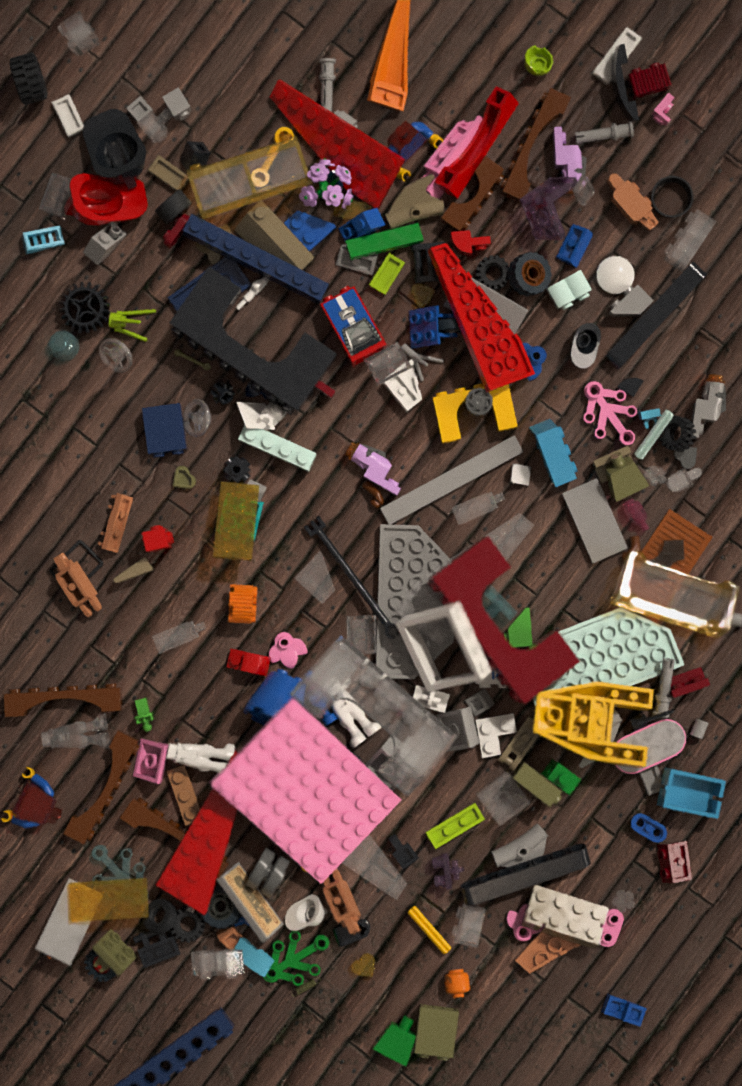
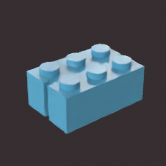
M664 767L661 781L664 789L660 788L657 805L718 819L722 802L712 798L713 795L723 798L726 781Z

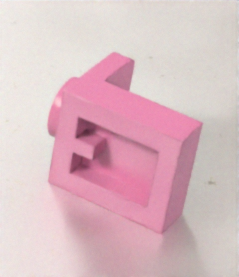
M670 93L665 96L652 112L653 119L660 125L664 124L666 126L671 120L663 113H667L673 106L671 102L674 97Z

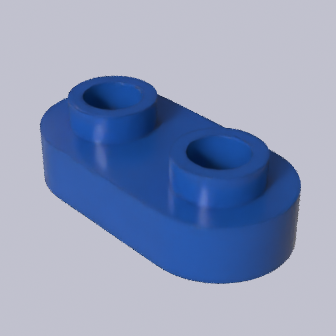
M637 813L631 818L630 825L637 833L655 843L665 840L667 830L659 822L643 813ZM642 819L643 825L637 826V820ZM655 829L660 830V834L658 836H654L653 831Z

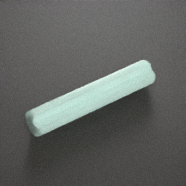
M669 410L663 412L635 451L634 455L642 460L673 418L674 414Z

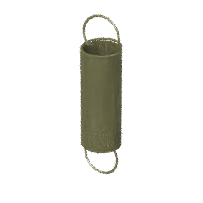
M311 979L295 988L296 992L300 995L316 986L317 983Z

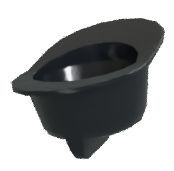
M593 323L583 324L571 334L570 356L572 362L578 368H588L596 359L601 332L598 326Z

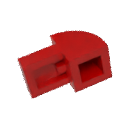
M470 230L451 232L453 247L457 252L465 256H472V248H475L476 251L487 250V247L491 245L490 236L471 238Z
M231 648L227 667L267 676L271 657Z

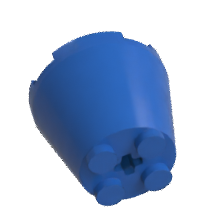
M282 669L270 672L246 703L243 713L247 715L250 713L253 721L265 726L291 698H294L303 707L305 680L299 677L293 678L288 676V672Z

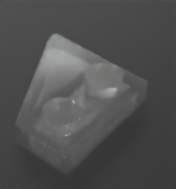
M319 551L298 573L295 579L323 604L334 593L335 588L323 555Z

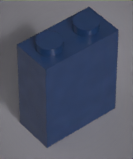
M175 403L142 408L148 454L153 455V458L164 457V453L172 452V455L184 454L183 451L188 449L181 404Z

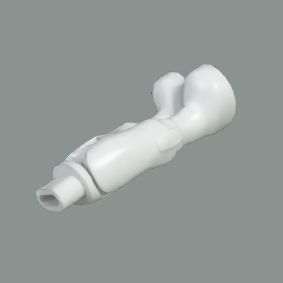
M335 681L323 689L327 696L326 699L329 700L331 708L339 719L340 725L346 728L351 735L350 746L352 748H355L367 739L355 725L354 719L358 721L368 737L382 728L378 722L368 720L363 708L343 690V687H339Z
M169 743L166 759H171L174 763L178 762L185 766L199 769L201 772L211 770L220 773L228 763L211 761L209 758L214 757L230 761L235 752L234 744H226L224 748L218 749L208 744Z

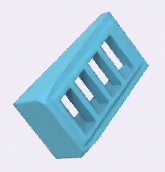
M60 225L22 234L26 254L65 244ZM52 232H55L57 241L55 242L53 240ZM45 234L48 235L49 243H46ZM37 236H40L42 243L40 245L38 244ZM29 238H32L34 246L30 245Z

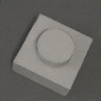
M141 96L126 108L139 124L154 112Z

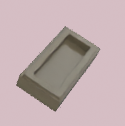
M160 155L156 157L148 168V172L175 191L182 190L190 178Z

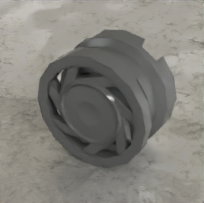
M482 388L470 391L465 401L466 409L475 416H482L488 413L493 403L491 394L489 392L486 393V390Z

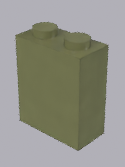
M524 761L520 763L511 775L512 778L549 807L552 804L556 805L562 798L560 795L561 790Z
M420 1004L414 1053L418 1054V1057L429 1058V1055L437 1056L439 1060L453 1058L459 1010L457 1008Z

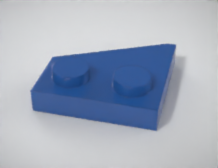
M298 210L284 222V225L309 252L337 228L335 224Z

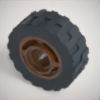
M528 252L513 259L508 268V279L515 292L517 291L520 295L532 296L548 288L552 273L548 261L543 258L544 256L536 252Z

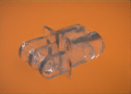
M684 468L673 473L667 479V488L672 492H680L693 486L692 480L700 477L702 470L694 468L687 472Z

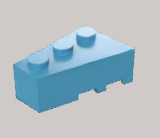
M551 419L529 427L531 433L535 436L536 446L541 452L543 463L552 484L558 487L577 479L575 472H578L574 461H570L568 456L571 455V451L567 444L564 445L562 440L565 437L562 428L558 427Z

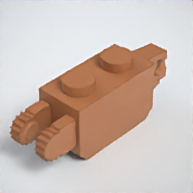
M612 173L607 180L608 186L614 191L611 201L631 224L639 222L648 231L652 230L659 223L652 213V202L646 196L643 197L639 193L640 189L634 182L629 180L624 182L619 175Z
M64 553L56 556L54 561L58 566L56 568L58 573L55 574V577L72 605L75 607L79 606L86 617L92 616L93 613L86 602L87 600L94 610L100 611L102 606L96 597L98 593L77 561L74 563L71 559L69 560Z
M336 868L332 872L335 882L332 883L328 876L323 882L325 885L323 892L335 920L341 923L344 928L347 927L349 933L354 935L360 932L357 921L361 914L347 882L342 879L340 872Z

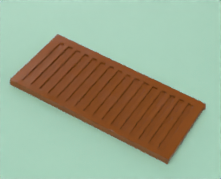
M669 509L613 596L657 623L713 537Z

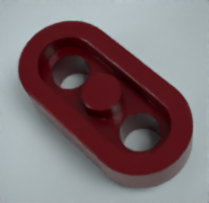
M186 213L177 216L173 229L171 231L168 230L162 238L164 240L163 244L169 249L174 246L183 233V229L190 217Z

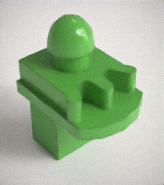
M147 698L135 700L138 716H135L136 724L142 723L143 730L149 732L152 729L150 721L154 720V713L150 712Z

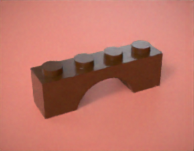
M485 156L474 172L479 187L477 195L467 203L452 202L441 217V222L454 231H466L471 224L470 218L473 215L477 216L481 211L482 206L480 205L483 200L488 201L493 194L491 189L495 184L499 185L505 176L502 175L504 169Z

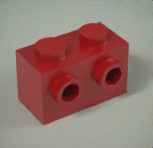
M163 526L150 527V531L142 532L146 552L151 553L172 548L171 544L174 543L173 534L168 529L163 528Z

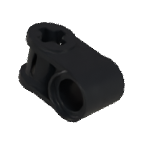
M359 919L357 921L358 925L361 924L366 929L364 933L360 931L354 935L350 934L347 927L344 928L342 924L333 927L332 930L338 947L366 938L371 929L370 923L365 919Z

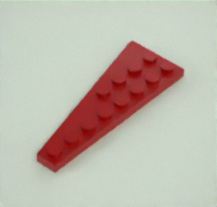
M237 751L234 752V754L232 755V757H231L230 761L228 762V764L233 760V758H234L239 752H237ZM215 787L212 789L156 884L203 915L208 911L238 810Z

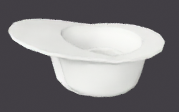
M309 895L294 903L288 909L285 916V924L292 931L301 930L307 926H317L322 922L328 910L321 904L318 896Z

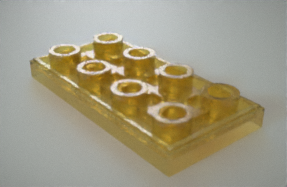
M221 482L213 558L252 561L259 485Z
M147 878L69 883L70 922L149 917Z

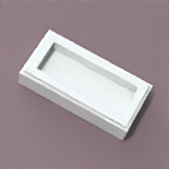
M69 94L52 102L68 138L83 131L84 125Z

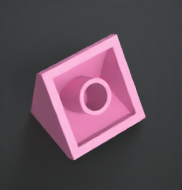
M141 739L139 745L141 747L137 754L133 776L160 784L164 777L168 744Z

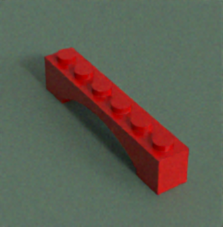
M497 86L486 101L487 106L483 119L473 139L451 165L443 167L434 181L444 193L457 199L519 104L510 92Z

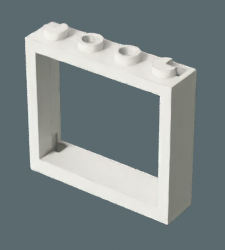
M460 602L405 615L396 623L427 692L482 680L491 672ZM448 617L472 668V672L441 678L416 624Z

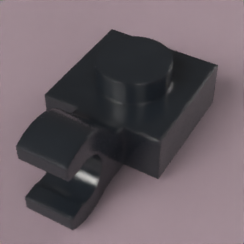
M396 834L389 837L390 842L396 849L392 854L403 870L419 859L408 842L402 845Z

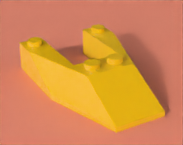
M592 682L540 692L537 694L533 732L587 759L625 767H646L648 747L610 742L613 708L619 707L648 711L652 709L654 690L604 682Z

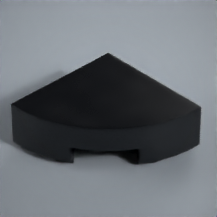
M629 378L622 381L617 388L634 397L644 381L639 378Z

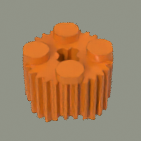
M230 584L228 623H255L256 605L253 604H256L257 587H253V585Z

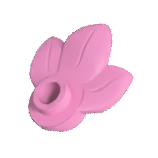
M281 632L276 635L274 639L275 644L269 651L272 663L281 660L283 665L290 669L295 667L298 659L297 655L307 654L304 642L301 639L293 638L287 632ZM286 639L288 642L282 645L281 640Z
M524 904L518 913L509 911L507 916L508 925L514 929L515 938L522 942L528 941L532 934L541 932L545 925L542 924L538 931L521 926L527 904ZM525 928L527 930L526 934L521 935L519 933L520 929Z

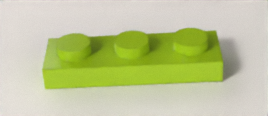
M474 802L426 831V834L435 849L482 822L485 818Z

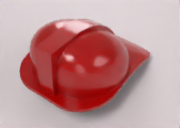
M78 174L71 179L69 184L71 195L64 206L65 215H72L81 223L92 226L139 218L146 212L148 207L144 184L141 180L135 178L137 187L128 190L126 183L114 184L98 175Z

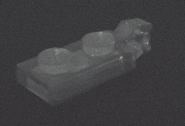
M492 492L485 493L452 507V511L458 525H461L494 511V509L498 508L496 503L505 500L503 493L495 496L492 495Z
M193 621L185 622L153 635L152 638L158 653L161 654L195 640V638L199 637L198 632L207 628L204 622L194 625Z

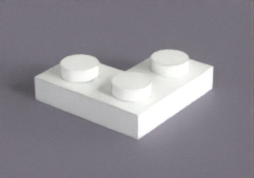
M514 713L475 720L482 758L501 755L498 736L517 732Z

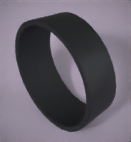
M667 176L660 179L652 190L653 207L660 215L667 218H675L685 214L693 203V191L690 184L678 176ZM674 182L685 189L688 202L680 214L666 215L656 207L654 193L660 185Z

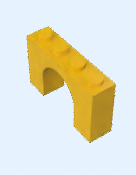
M477 384L473 386L474 389H485L483 384ZM509 385L490 391L489 393L493 400L491 408L494 413L497 431L501 432L517 428ZM458 388L454 390L455 393L447 394V391L436 393V397H433L432 400L442 444L461 440L457 411L473 389Z

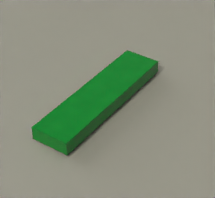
M419 223L346 240L345 245L350 260L423 243L424 238Z

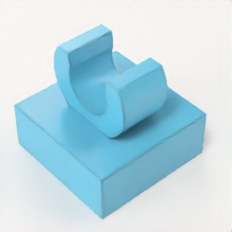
M660 408L638 412L639 419H645L643 423L645 428H649V420H653L656 423L658 421L656 417L661 416Z

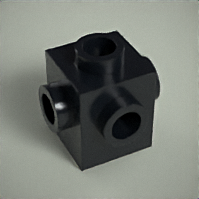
M237 456L234 459L231 457L224 464L225 468L223 470L226 472L224 477L231 483L234 481L237 484L240 482L245 483L251 476L249 474L251 472L249 468L251 464L244 457L241 459ZM235 466L240 467L239 473H234L233 468Z

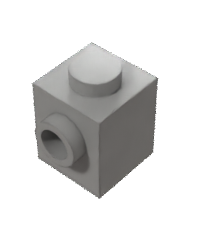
M179 87L162 97L175 120H183L190 115L191 107Z

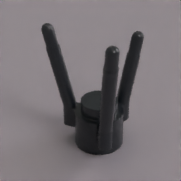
M655 699L652 701V706L656 704ZM671 709L647 718L645 714L641 715L644 711L637 710L632 712L633 716L629 718L634 731L646 727L649 721L672 714L674 710Z

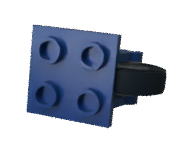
M439 306L409 311L411 349L439 345L440 338L457 337V333L461 332L454 314H439Z

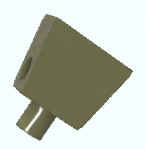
M620 452L610 456L613 464L607 466L605 472L610 494L616 502L649 486L630 457L623 458Z

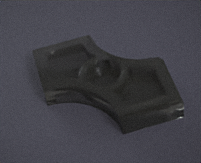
M684 540L664 541L660 554L654 559L646 561V580L667 579L670 566L678 560L685 559Z

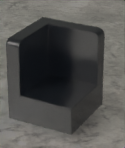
M187 141L180 161L187 171L203 172L211 153L204 142Z

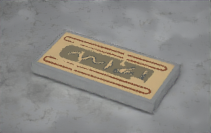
M237 862L220 876L217 881L263 943L283 925V922L258 888L254 890L246 886L250 877L241 864Z

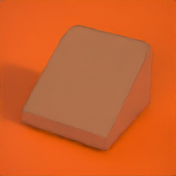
M234 925L230 928L220 929L216 933L219 941L230 952L235 948L241 937L244 938Z

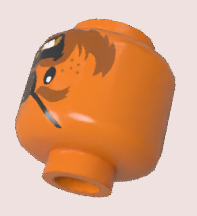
M463 969L450 970L444 976L445 992L452 994L453 998L464 997V993L469 992V975Z

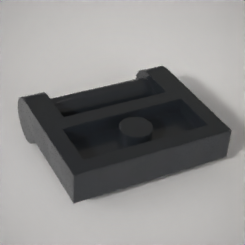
M445 241L410 246L414 258V284L440 281L427 250L444 244ZM426 250L429 276H423L420 251Z

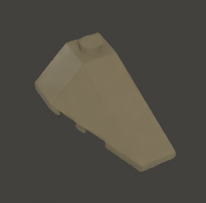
M262 200L247 212L234 229L246 242L301 270L315 258Z

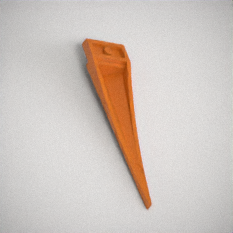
M410 0L396 1L371 76V85L367 98L369 102L399 112L404 111L408 94L407 60Z

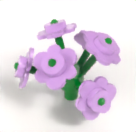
M326 158L319 160V163H314L310 168L311 170L307 172L308 178L312 179L313 182L319 183L317 191L312 186L302 187V192L299 194L300 200L304 202L305 206L310 205L314 207L317 204V198L323 197L327 205L332 204L333 206H338L340 199H343L342 209H345L347 205L350 206L351 202H353L352 189H348L344 196L341 193V187L333 185L339 180L347 185L351 184L352 177L350 171L345 167L337 165L335 174L338 177L330 183L326 182L327 175L329 174L327 167H335V164H331V160Z

